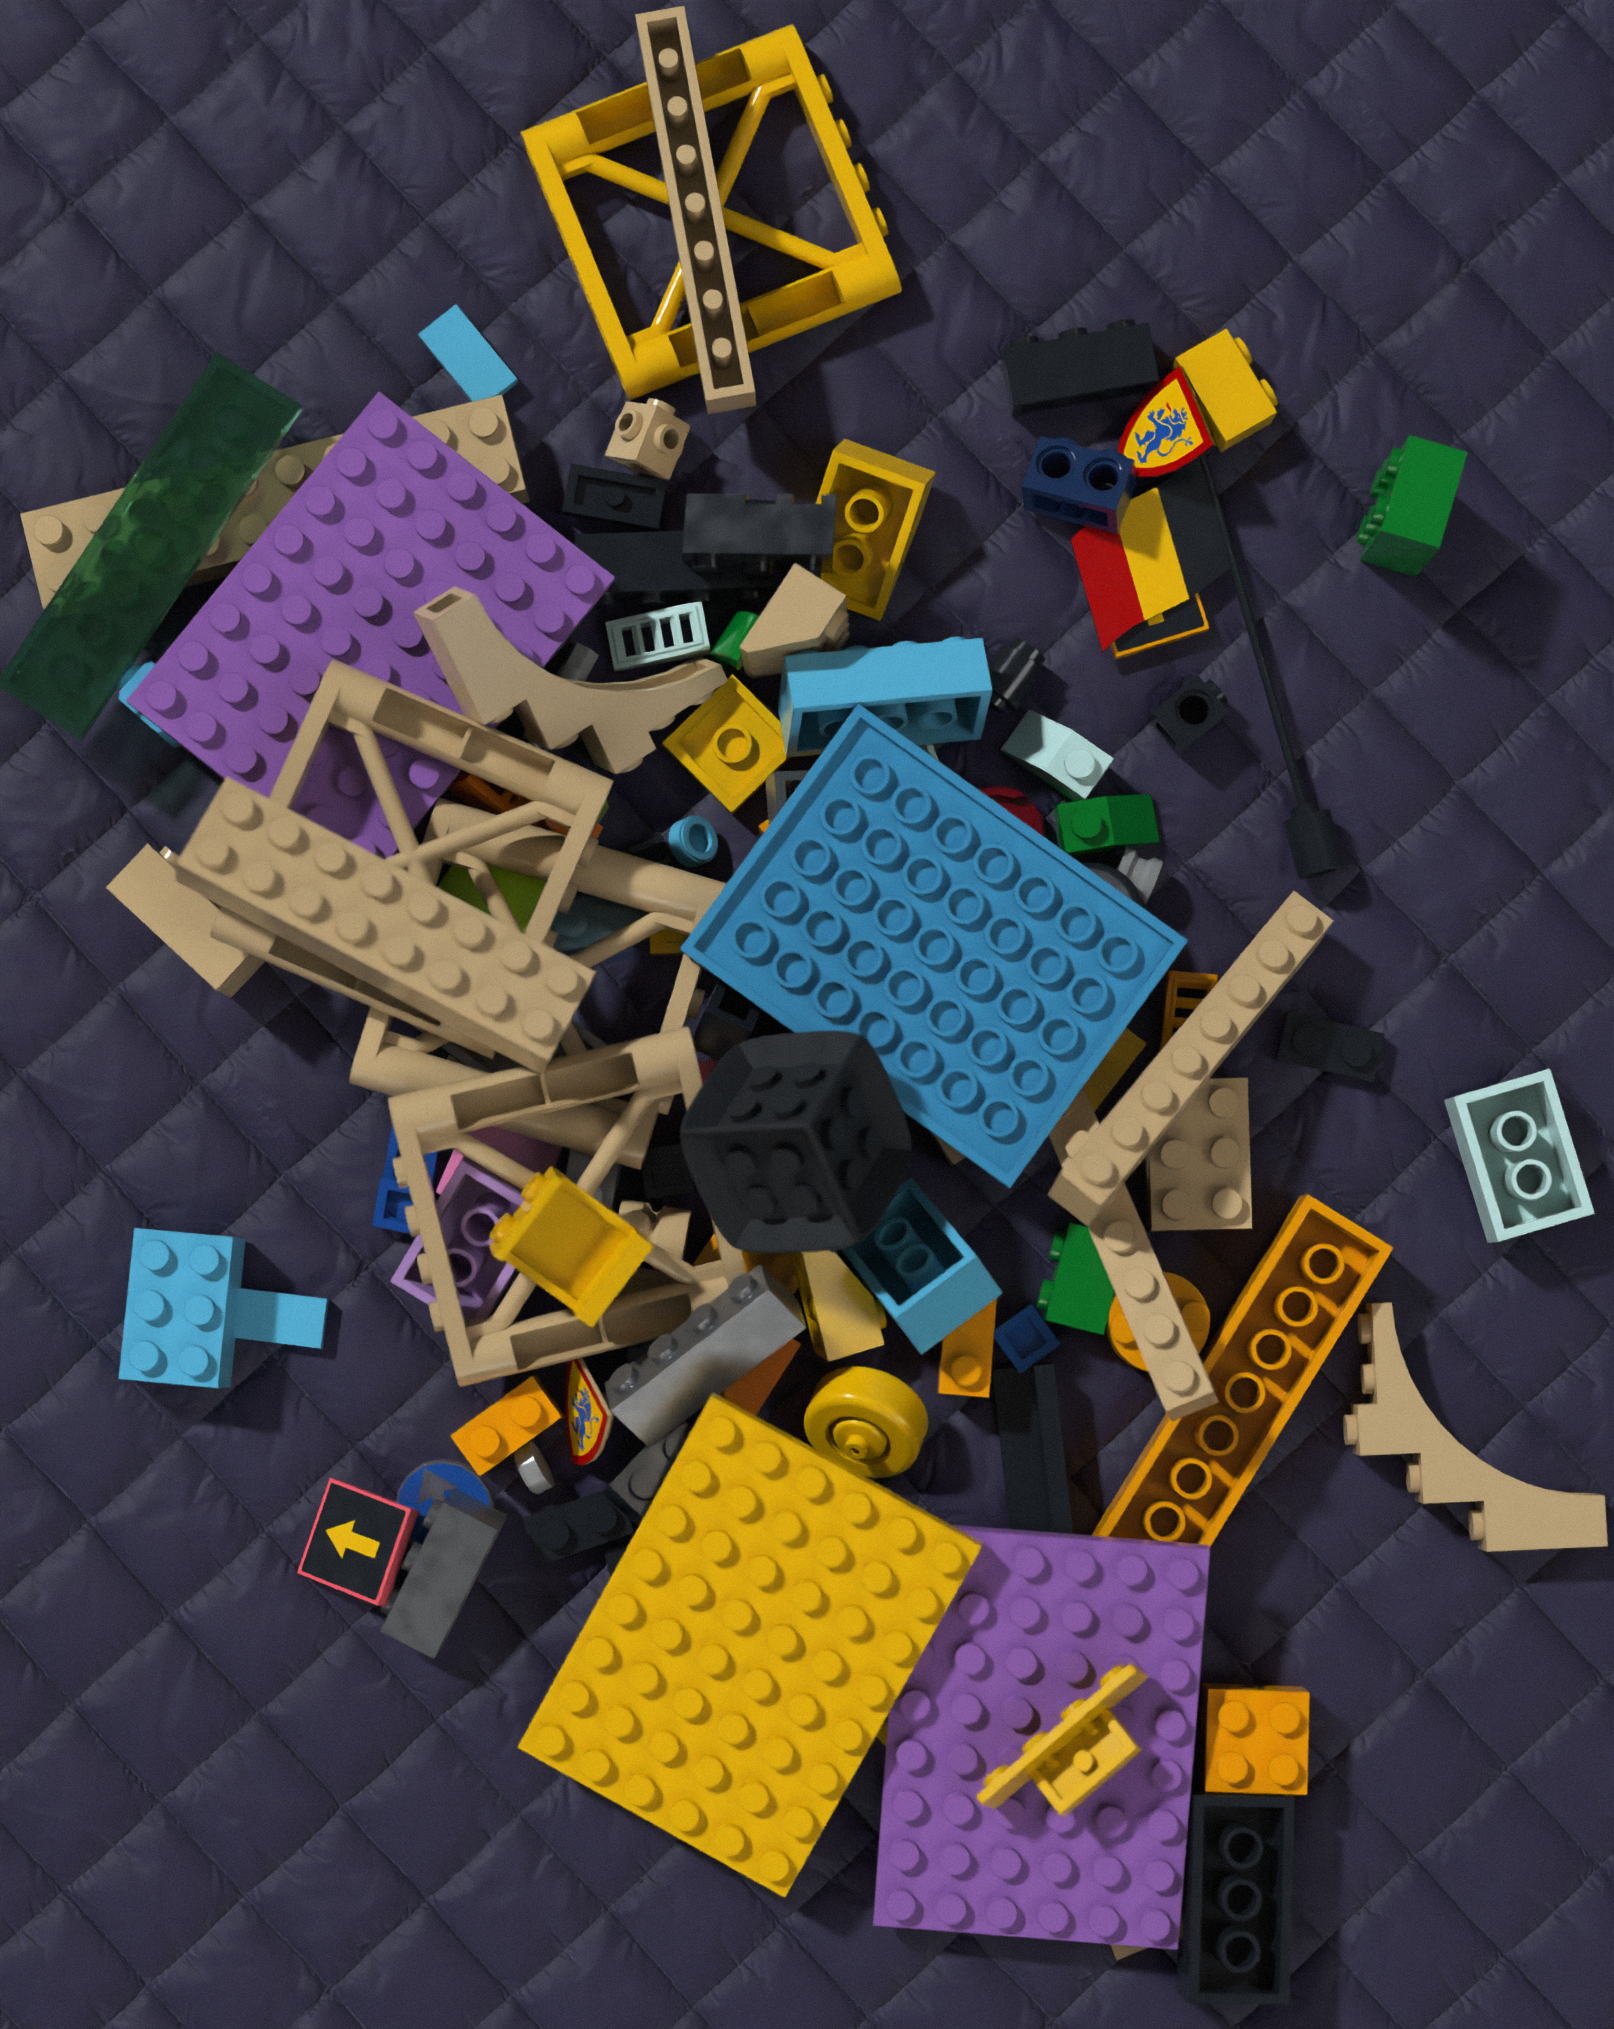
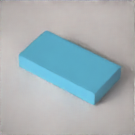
M456 304L418 334L419 339L471 402L501 394L504 395L518 384L515 375Z
M238 1288L233 1338L321 1349L323 1348L329 1299Z

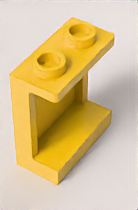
M550 1166L544 1175L540 1172L535 1173L525 1185L520 1195L524 1201L514 1215L511 1216L509 1213H506L496 1223L489 1235V1238L493 1240L489 1247L496 1259L500 1262L504 1260L570 1307L577 1318L592 1328L654 1245L645 1233L556 1168Z

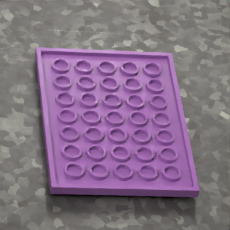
M378 391L128 697L126 702L224 780L226 777H229L269 798L321 680L333 659L464 715L413 614L415 610L454 586L473 593L477 596L494 626L523 656L544 669L611 586L615 577ZM502 721L486 725L496 729ZM329 725L292 811L382 859L393 856L398 851V847L354 736ZM374 732L414 831L462 770Z
M952 1525L983 1542L889 1711L873 1925L1178 1950L1210 1556L1209 1545ZM1132 1663L1143 1668L1149 1677L1111 1709L1142 1748V1751L1066 1816L1059 1815L1032 1778L996 1809L983 1806L978 1801L976 1796L986 1788L983 1784L985 1778L998 1767L1005 1764L1010 1767L1024 1755L1022 1747L1033 1736L1042 1731L1051 1732L1063 1721L1060 1715L1070 1704L1080 1698L1088 1700L1102 1688L1099 1681L1107 1672L1120 1664L1126 1667Z

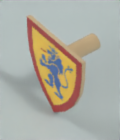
M578 1358L567 1363L565 1419L572 1464L587 1465L598 1458L604 1449L606 1440L610 1438L614 1414L610 1411L607 1393L599 1391L582 1358Z

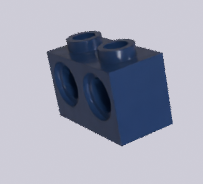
M1040 436L1021 486L1024 510L1118 534L1136 485L1135 460L1129 459L1121 452L1106 449L1098 451L1083 447L1069 438L1058 437L1052 439ZM1055 471L1067 473L1060 478L1048 477L1050 473ZM1102 483L1114 485L1111 489L1103 491L1094 488Z

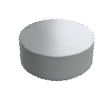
M531 1441L515 1451L514 1460L518 1471L527 1487L533 1493L540 1494L554 1486V1478L550 1467L534 1442Z

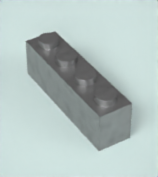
M761 1263L749 1273L737 1276L730 1283L727 1290L710 1303L697 1307L690 1314L688 1320L671 1333L658 1337L651 1344L649 1350L632 1363L622 1365L612 1374L610 1380L604 1383L610 1411L644 1444L651 1447L706 1405L713 1392L719 1395L807 1328L798 1300Z

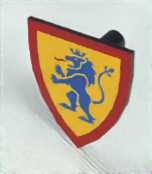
M1182 366L1177 367L1163 378L1143 398L1130 417L1119 441L1117 451L1124 454L1127 458L1135 460L1136 478H1156L1178 472L1200 459L1216 446L1213 440V433L1208 428Z

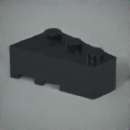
M687 494L682 546L683 562L692 563V569L701 572H721L722 565L742 567V573L753 576H770L772 569L791 570L796 563L821 579L822 573H832L837 495L822 494L821 504L794 502L792 494H776V501L749 499L747 494Z

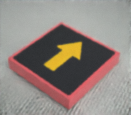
M330 1478L297 1573L377 1606L387 1607V1602L394 1587L419 1510L345 1481Z

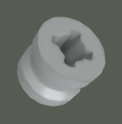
M1126 846L1116 869L1125 874L1135 884L1146 905L1159 876L1163 861L1157 858L1143 859L1138 856L1135 849Z

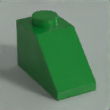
M1151 794L1103 796L1057 804L1053 812L1060 849L1073 858L1124 850L1126 846L1135 848L1160 843Z

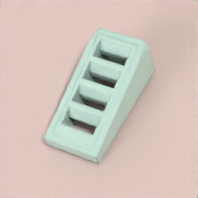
M702 601L681 604L605 622L615 672L704 656L711 653ZM690 619L693 642L684 643L680 621ZM670 623L674 646L665 648L661 624ZM651 626L655 650L645 652L641 628ZM632 630L636 655L626 657L622 631Z

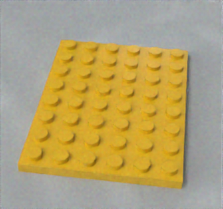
M713 1392L517 1748L785 1898L977 1557L983 1542Z

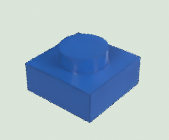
M1029 1304L994 1330V1339L1020 1374L1061 1345L1032 1304Z

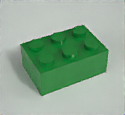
M1412 435L1407 437L1400 448L1393 447L1389 458H1385L1381 469L1377 470L1372 483L1369 497L1377 500L1375 505H1371L1368 515H1364L1357 534L1356 544L1363 546L1359 560L1416 577L1440 548L1468 452Z

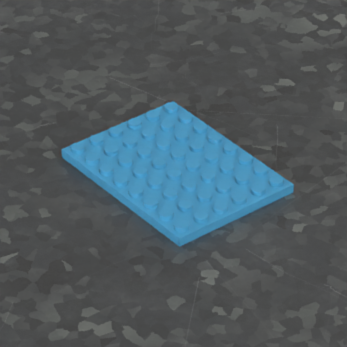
M857 704L679 950L793 1033L847 1031L863 1035L880 1057L903 1112L1003 1185L1011 1188L1188 940L863 706Z

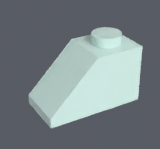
M1028 710L1001 748V751L1072 801L1086 800L1114 759L1072 729L1032 710Z

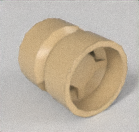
M622 1198L619 1215L645 1233L651 1242L684 1261L692 1211L664 1206L659 1212H653L650 1203Z

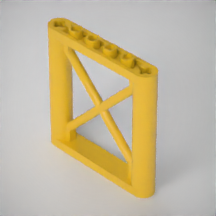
M790 24L695 62L704 112L750 95L716 174L725 229L823 269L820 272L739 303L748 353L901 293L900 280L883 239L884 236L889 235L885 219L879 207L871 210L865 192L870 191V185L861 163L852 165L846 148L852 146L848 130L842 118L834 121L828 104L833 102L828 82L824 74L815 75L794 25ZM647 82L520 132L537 179L629 401L700 373L691 323L670 331L686 295L680 261L676 266L651 327L625 336L562 181L584 172H589L669 205L665 182L599 155L656 132ZM793 89L858 243L837 253L724 207L770 98Z

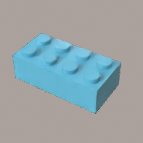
M956 636L947 638L942 642L918 644L914 641H903L893 646L876 648L856 645L842 651L819 653L815 650H803L794 655L784 656L778 711L786 757L822 754L857 704L863 706L915 745L981 739L992 694L983 638L966 639Z

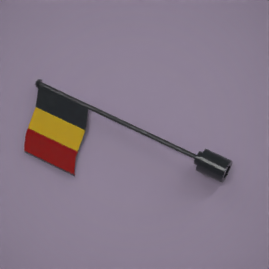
M1209 451L1197 461L1176 472L1158 487L1131 499L1118 534L1085 526L1070 540L1102 653L1133 627L1188 601L1230 570L1298 807L1289 810L1291 819L1284 821L1282 824L1298 879H1311L1346 867V862L1330 809L1320 810L1318 802L1307 803L1207 458L1211 454V451Z

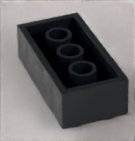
M1191 1788L1176 1971V1993L1188 2003L1289 2005L1295 1798L1289 1794L1205 1792L1203 1788Z

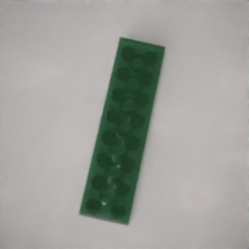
M216 351L1 674L0 689L83 741L119 687L123 676L133 666L303 410L301 405Z

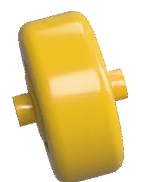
M850 1366L831 1371L818 1382L804 1415V1429L814 1449L864 1477L887 1478L906 1471L917 1459L928 1430V1414L917 1393L897 1377L874 1368Z

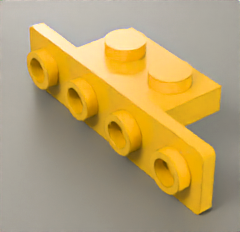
M1132 1663L1126 1667L1120 1664L1107 1672L1099 1681L1102 1688L1088 1700L1080 1698L1070 1704L1060 1715L1063 1721L1051 1732L1042 1731L1036 1734L1022 1747L1024 1755L1010 1767L1007 1764L1002 1765L991 1772L983 1781L986 1788L976 1796L978 1801L983 1806L996 1809L1032 1778L1059 1815L1066 1816L1142 1751V1748L1111 1709L1149 1677L1143 1668Z

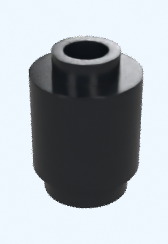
M1013 637L1008 645L1002 644L988 664L992 685L989 707L998 713H1003L1005 709L1016 711L1043 673L1040 667L1045 662V657L1036 648L1020 638Z

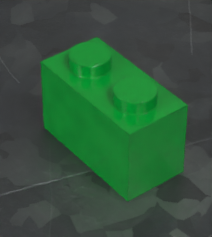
M1067 1223L1064 1232L1055 1231L1048 1259L1057 1262L1052 1281L1046 1279L1042 1281L1036 1308L1044 1310L1042 1318L1044 1321L1104 1335L1113 1300L1114 1288L1088 1227Z

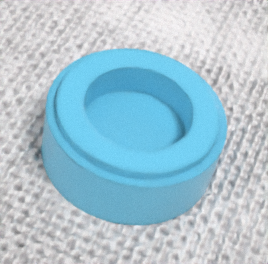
M692 815L673 824L669 832L671 852L677 861L686 867H697L711 861L717 853L718 839L713 826L701 816Z

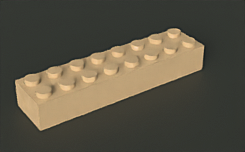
M229 777L225 778L176 863V882L541 1075L596 973L592 969Z

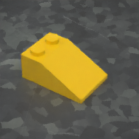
M844 439L832 451L816 504H821L822 494L837 495L832 573H822L821 580L846 595L847 609L880 621L918 527L936 472Z

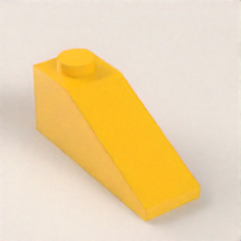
M833 1250L791 1253L812 1345L816 1354L829 1362L884 1345L881 1329L886 1328V1317L878 1299L874 1300L873 1296Z

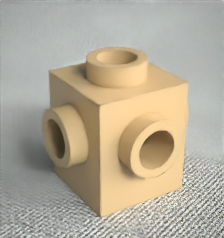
M648 398L646 404L626 401L621 414L616 420L615 430L605 456L637 475L670 480L676 462L683 451L690 425L675 417L676 409L663 401Z

